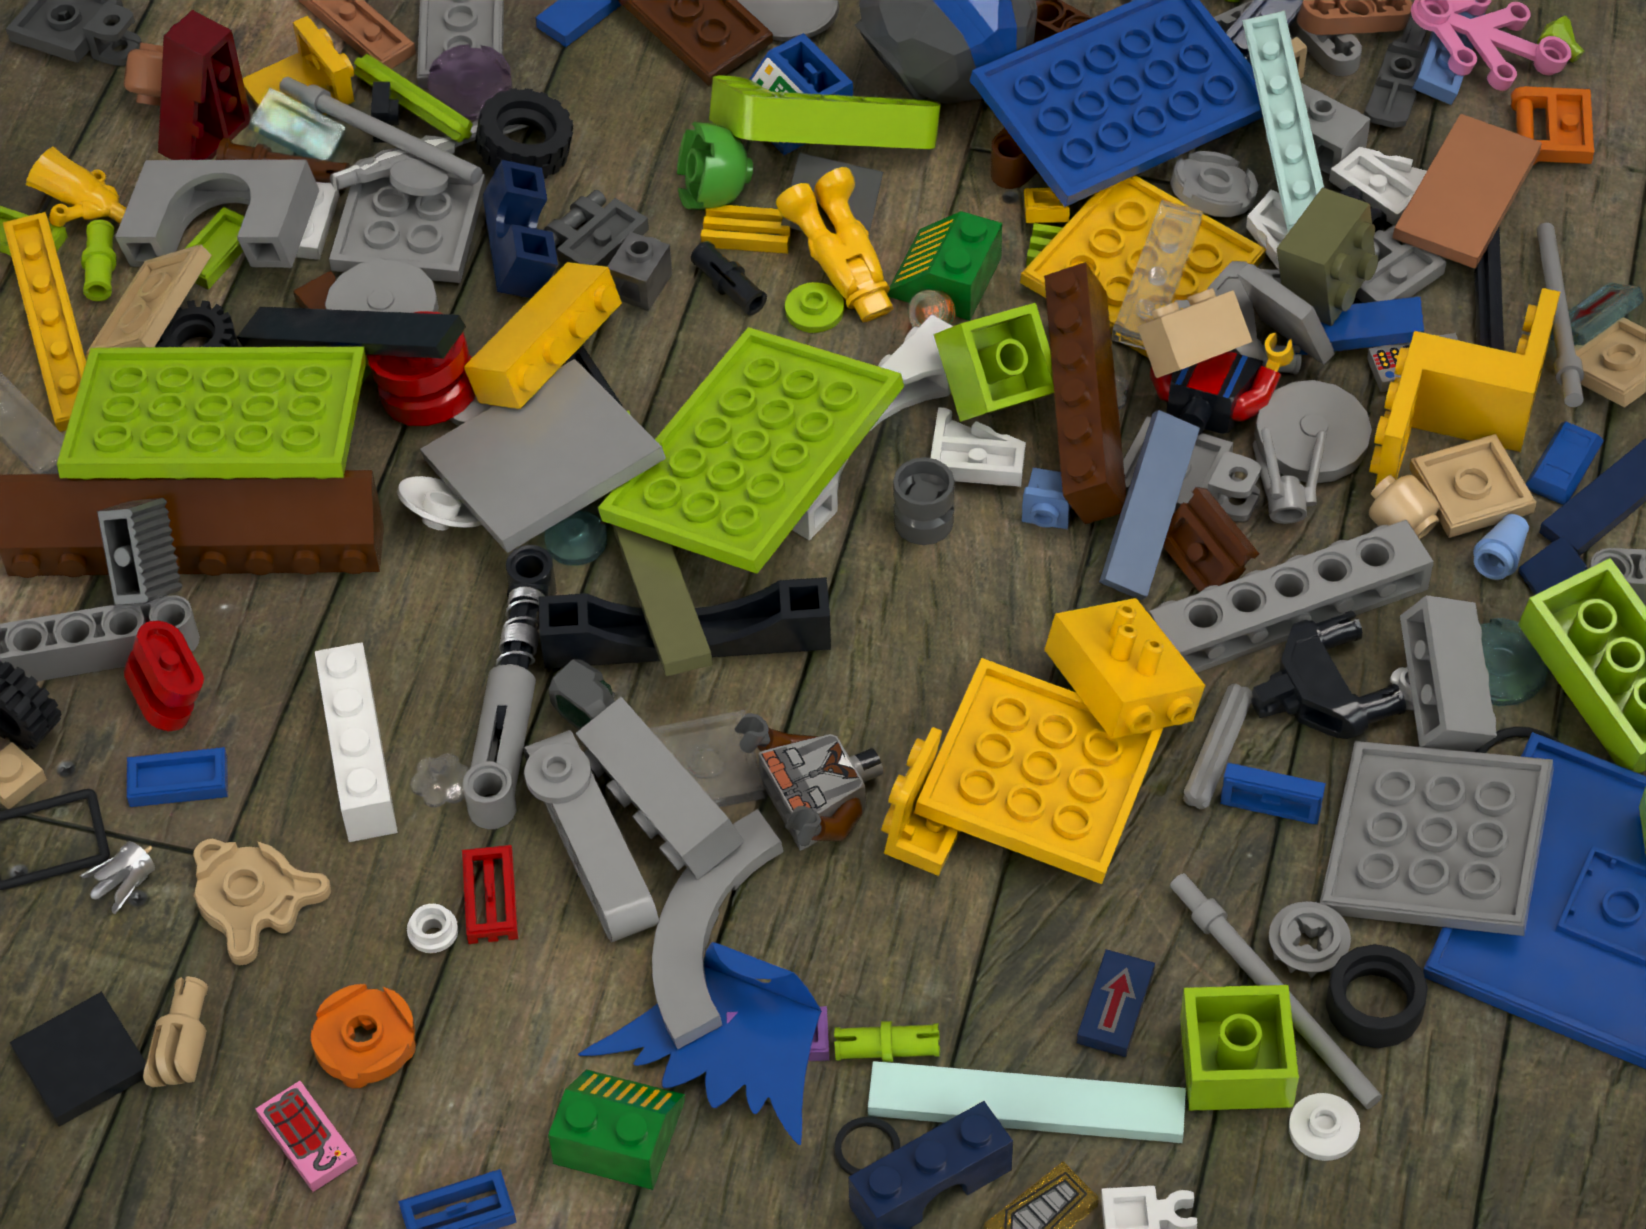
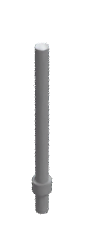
M285 77L280 82L279 89L282 93L301 101L304 108L316 114L326 113L473 184H476L482 177V169L332 98L329 91L317 85L307 86L290 77Z
M1542 223L1537 227V236L1546 289L1560 291L1552 327L1557 352V359L1554 363L1557 382L1562 385L1565 404L1569 407H1577L1583 403L1581 381L1584 378L1582 360L1575 352L1555 229L1551 223Z
M1185 873L1178 875L1171 882V889L1193 912L1191 919L1204 934L1211 933L1257 986L1284 985L1226 920L1228 914L1214 898L1207 899ZM1289 991L1293 1027L1366 1109L1372 1108L1382 1098L1380 1092Z

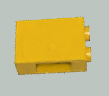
M1137 598L1055 614L1044 650L1111 739L1174 725H1182L1194 720L1205 684Z

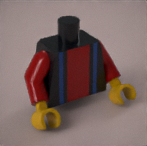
M1276 333L1270 334L1265 340V350L1268 359L1265 367L1263 366V360L1228 351L1158 378L1155 377L1151 366L1150 379L1159 399L1168 402L1167 414L1199 427L1198 435L1203 433L1204 429L1220 434L1229 433L1238 421H1245L1258 415L1259 410L1269 404L1281 377V374L1278 373L1279 367L1286 366L1293 360L1292 340L1289 339L1285 350L1274 352L1273 350L1277 344Z

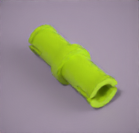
M94 220L86 227V249L81 255V265L85 270L83 293L92 301H104L112 294V272L117 265V256L113 251L114 226L105 220Z
M881 1021V1027H835L834 1030L836 1061H842V1059L882 1058V1062L893 1063L894 1057H940L939 1023H933V1025L893 1026L892 1021Z

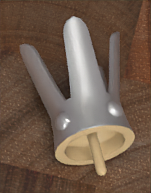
M128 841L114 857L79 875L82 878L94 875V878L100 881L91 890V898L94 900L100 899L123 882L115 893V903L112 906V913L116 914L135 886L138 887L148 877V874L155 870V865L148 855L152 850V846H148L143 850L136 843Z

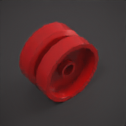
M418 311V312H414V313L442 314V313H440V312H429V311ZM462 332L444 359L367 355L374 381L378 385L383 407L398 422L409 426H430L445 422L463 412L475 399L476 395L464 369V366L472 359L464 332Z

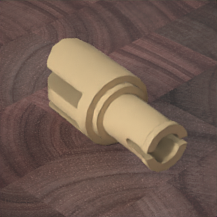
M187 976L185 980L182 977L176 980L170 1012L156 1021L143 1074L146 1085L163 1087L167 1084L177 1085L185 1082H195L207 1032L199 1019L208 986L198 978Z

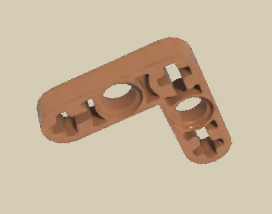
M1303 0L1297 16V22L1302 29L1315 35L1401 31L1406 28L1411 16L1412 1Z

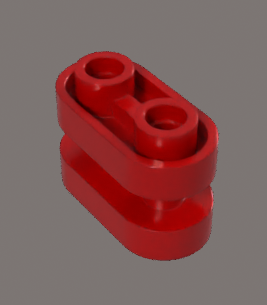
M149 621L139 628L133 643V650L129 654L124 667V678L143 716L152 726L164 731L182 729L190 719L194 709V702L197 700L203 686V673L178 628L164 621Z

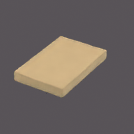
M196 245L144 261L90 348L155 347L212 255L202 245ZM90 348L86 352V358H88Z

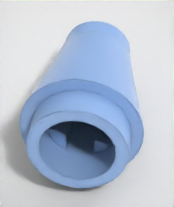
M1516 514L1504 516L1475 545L1473 550L1474 565L1483 576L1493 580H1500L1517 570L1529 531V525L1523 517Z

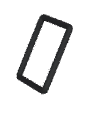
M82 789L0 811V821L87 798L100 852L98 855L2 880L0 874V890L95 866L109 859V846L97 794L94 790Z

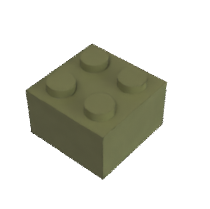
M1322 187L1276 248L1281 284L1313 306L1320 322L1332 326L1341 312L1347 311L1351 307L1358 289L1365 280H1370L1376 272L1378 256L1375 255V226L1372 224L1370 203Z

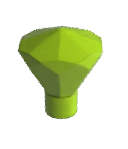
M1566 15L1546 24L1537 41L1539 45L1540 41L1547 36H1555L1564 40L1571 49V58L1569 60L1572 63L1577 61L1585 52L1576 43L1571 21Z

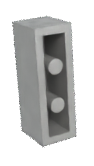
M1426 595L1400 615L1419 747L1474 752L1497 736L1496 716L1492 709L1488 684L1489 672L1485 665L1481 640L1482 629L1478 621L1476 603Z

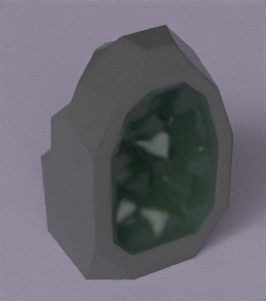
M572 659L552 678L549 687L551 704L566 721L579 730L615 702V692L604 681L602 673L583 660Z

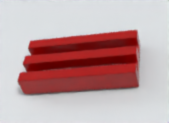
M512 845L462 850L468 944L478 943V938L488 937V942L499 941L498 936L508 935V940L519 939ZM500 858L503 861L506 921L497 922L494 859ZM483 860L487 919V923L477 924L474 861Z

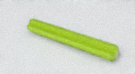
M365 54L362 58L357 57L354 64L356 67L354 73L358 78L372 87L373 82H390L392 99H399L402 107L455 142L461 143L465 138L467 140L471 138L472 132L470 130L473 124L469 119L371 55Z

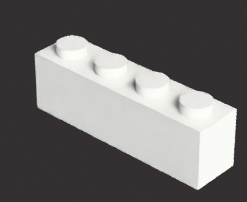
M363 642L315 651L340 807L349 842L398 833Z

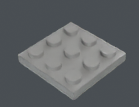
M448 172L447 188L443 192L431 196H415L397 190L390 182V175L370 182L352 185L329 257L331 271L346 272L360 263L378 259L402 260L421 268L433 281L461 283L483 200V193L486 189L485 174H482L481 179L476 184H473Z

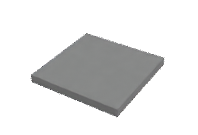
M575 359L561 366L521 409L494 405L420 449L427 464L507 553L666 459L662 446Z
M1355 741L1320 903L1334 909L1341 916L1525 936L1554 771L1553 759Z

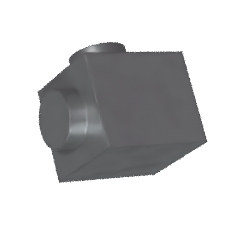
M629 232L607 266L622 302L648 311L650 310L672 275L669 244L653 237H645Z

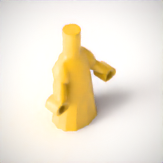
M53 146L47 149L35 162L26 179V186L37 189L72 206L67 207L64 204L53 206L49 221L57 227L64 226L67 222L81 217L86 220H93L108 216L120 224L126 211V207L119 203L120 197L116 189L111 185H106V175L103 171L96 169L89 172L84 167L68 159Z

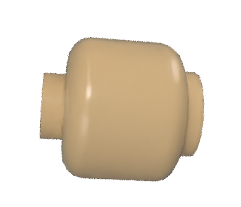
M1389 475L1370 493L1375 500L1369 509V516L1378 526H1390L1407 520L1419 540H1421L1440 520L1436 516L1439 502L1413 475H1405L1397 480Z

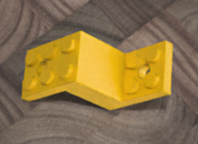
M1542 288L1538 306L1528 305L1522 331L1530 332V335L1522 334L1521 338H1519L1516 353L1414 331L1409 349L1401 347L1398 354L1394 374L1401 375V378L1395 377L1394 382L1391 381L1388 388L1384 408L1391 410V412L1385 411L1384 416H1380L1374 443L1382 446H1375L1369 472L1377 474L1375 487L1389 475L1395 480L1398 479L1412 428L1469 441L1496 434L1504 449L1521 452L1549 345L1560 291Z

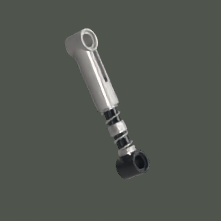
M536 545L521 546L509 554L506 560L509 585L507 591L508 607L505 614L508 621L503 625L499 650L502 655L497 658L496 667L489 671L471 767L463 779V790L468 815L474 824L485 829H498L507 825L514 818L517 811L515 790L536 683L534 675L528 669L529 665L535 662L533 655L536 654L539 641V633L537 631L539 630V596H553L557 594L552 557L547 550ZM488 794H496L492 797H483Z

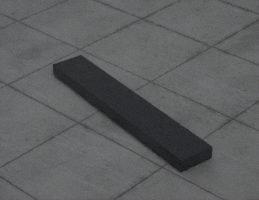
M259 307L239 333L237 339L243 347H364L365 355L444 359L466 328V325L459 315Z

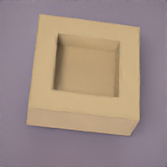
M13 742L0 751V803L7 809H11L47 780L43 769Z

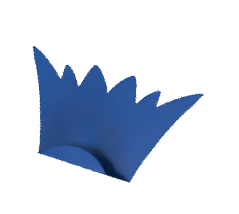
M712 942L705 953L704 971L707 989L714 1006L720 1014L722 1026L677 1050L667 1032L657 1003L626 1026L578 1054L579 1056L606 1055L644 1047L633 1063L635 1066L652 1063L670 1054V1059L663 1075L662 1087H676L706 1072V1093L712 1108L722 1105L743 1085H746L747 1101L752 1113L758 1114L767 1098H770L772 1106L785 1130L798 1145H801L805 1075L812 1040L822 1011L808 988L794 972ZM756 979H771V981L764 983ZM727 1012H738L727 1024Z

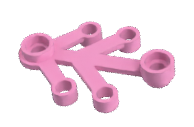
M1415 0L1411 6L1413 20L1421 28L1435 32L1451 54L1448 59V67L1453 73L1460 76L1468 75L1477 62L1476 53L1464 46L1456 33L1459 32L1467 36L1490 68L1487 80L1496 90H1508L1517 77L1516 69L1504 60L1496 47L1534 61L1536 70L1547 76L1561 72L1571 58L1569 45L1558 37L1547 36L1538 45L1498 30L1503 27L1513 31H1519L1524 28L1531 13L1529 8L1520 2H1511L1506 8L1485 15L1483 14L1486 12L1491 0ZM1466 11L1471 15L1479 17L1469 19L1459 15V13Z

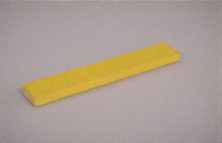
M46 212L3 222L54 422L57 431L62 432L67 430L86 365V358Z

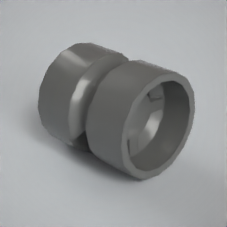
M922 457L903 463L896 471L893 479L895 530L901 538L910 543L918 545L935 544L945 539L953 527V473L946 464L937 459Z

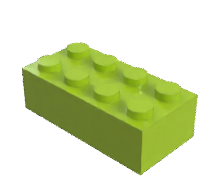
M1609 558L1530 597L1518 626L1616 765L1640 774L1646 770V606L1612 559Z

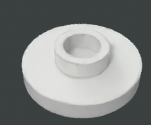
M1328 1093L1309 1095L1301 1099L1291 1112L1289 1119L1291 1140L1298 1150L1313 1159L1331 1161L1344 1157L1354 1148L1359 1137L1360 1122L1356 1111L1347 1101L1336 1095Z

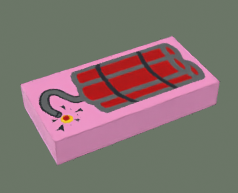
M298 1081L255 1108L261 1122L312 1192L358 1164L353 1151L301 1081Z

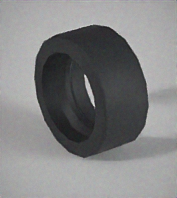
M1377 944L1356 947L1341 956L1331 971L1326 1008L1331 1023L1342 1036L1354 1043L1373 1048L1395 1046L1411 1037L1422 1022L1428 986L1422 969L1409 955L1398 949ZM1369 975L1386 977L1397 983L1406 993L1407 1004L1402 1012L1394 1016L1383 1018L1369 1016L1355 1009L1347 1000V986L1358 977Z

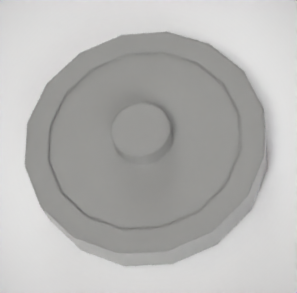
M378 259L360 263L342 273L329 288L325 302L326 309L414 313L418 311L438 312L439 309L433 281L423 270L402 260Z
M1309 380L1291 382L1274 390L1269 404L1259 410L1254 434L1258 451L1266 460L1261 430L1264 427H1268L1271 431L1279 472L1285 476H1294L1300 481L1307 482L1317 433L1320 430H1324L1327 436L1317 483L1336 481L1354 472L1366 457L1372 428L1367 411L1354 395L1337 385Z

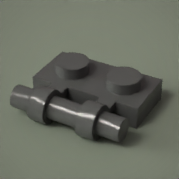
M594 190L587 197L580 196L570 205L571 211L561 220L554 219L544 228V231L553 232L555 247H558V261L564 265L570 262L607 267L629 232L643 236L649 230L648 218L616 198L603 208L602 206L606 203V198L602 192ZM581 224H584L578 231L575 230Z

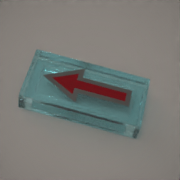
M1607 283L1570 309L1569 317L1574 344L1583 346L1642 304L1645 300L1639 286ZM1553 328L1550 336L1551 340H1554Z

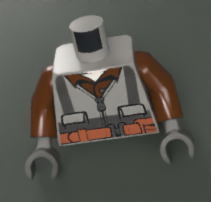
M745 714L734 728L736 733L744 734L739 742L740 748L746 753H752L757 747L762 751L758 753L760 780L784 821L785 828L789 830L799 850L801 851L817 841L840 842L846 839L866 809L864 782L883 775L882 763L876 751L870 748L849 757L840 740L835 735L828 734L818 737L788 734L768 728L766 721L757 714Z

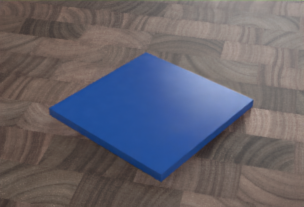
M1532 732L1521 757L1553 759L1554 771L1525 936L1442 927L1423 969L1424 977L1646 1069V854L1639 804L1646 786V776Z

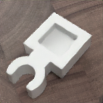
M1155 1186L1103 1188L1101 1190L1104 1229H1197V1218H1181L1175 1213L1176 1210L1181 1208H1193L1194 1192L1179 1190L1171 1193L1166 1199L1157 1200Z

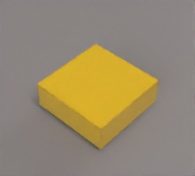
M1051 188L1024 189L1026 223L1069 222V205L1064 207Z

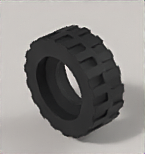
M513 88L506 92L500 91L493 98H488L485 101L484 108H481L475 143H477L476 150L478 155L481 154L483 157L482 161L487 166L490 165L493 171H496L501 160L540 167L543 170L545 179L548 175H554L559 172L560 167H564L567 162L573 136V120H570L568 110L564 109L558 100L548 97L546 93H538L533 91V89L526 88L524 90ZM509 125H527L541 131L545 135V141L540 144L518 143L505 136L503 130Z

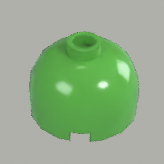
M694 122L692 125L695 130L687 129L685 131L679 149L677 175H685L687 190L678 188L682 205L687 209L703 211L706 208L729 205L741 194L744 185L751 181L753 174L752 159L747 157L746 149L740 138L735 137L724 126Z

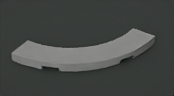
M758 809L733 824L745 842L699 880L686 868L670 892L661 912L653 944L652 978L660 1013L667 1032L677 1050L722 1026L720 1014L714 1006L707 989L704 971L705 948H707L711 931L719 915L718 909L731 889L736 890L758 868L784 852L780 839Z

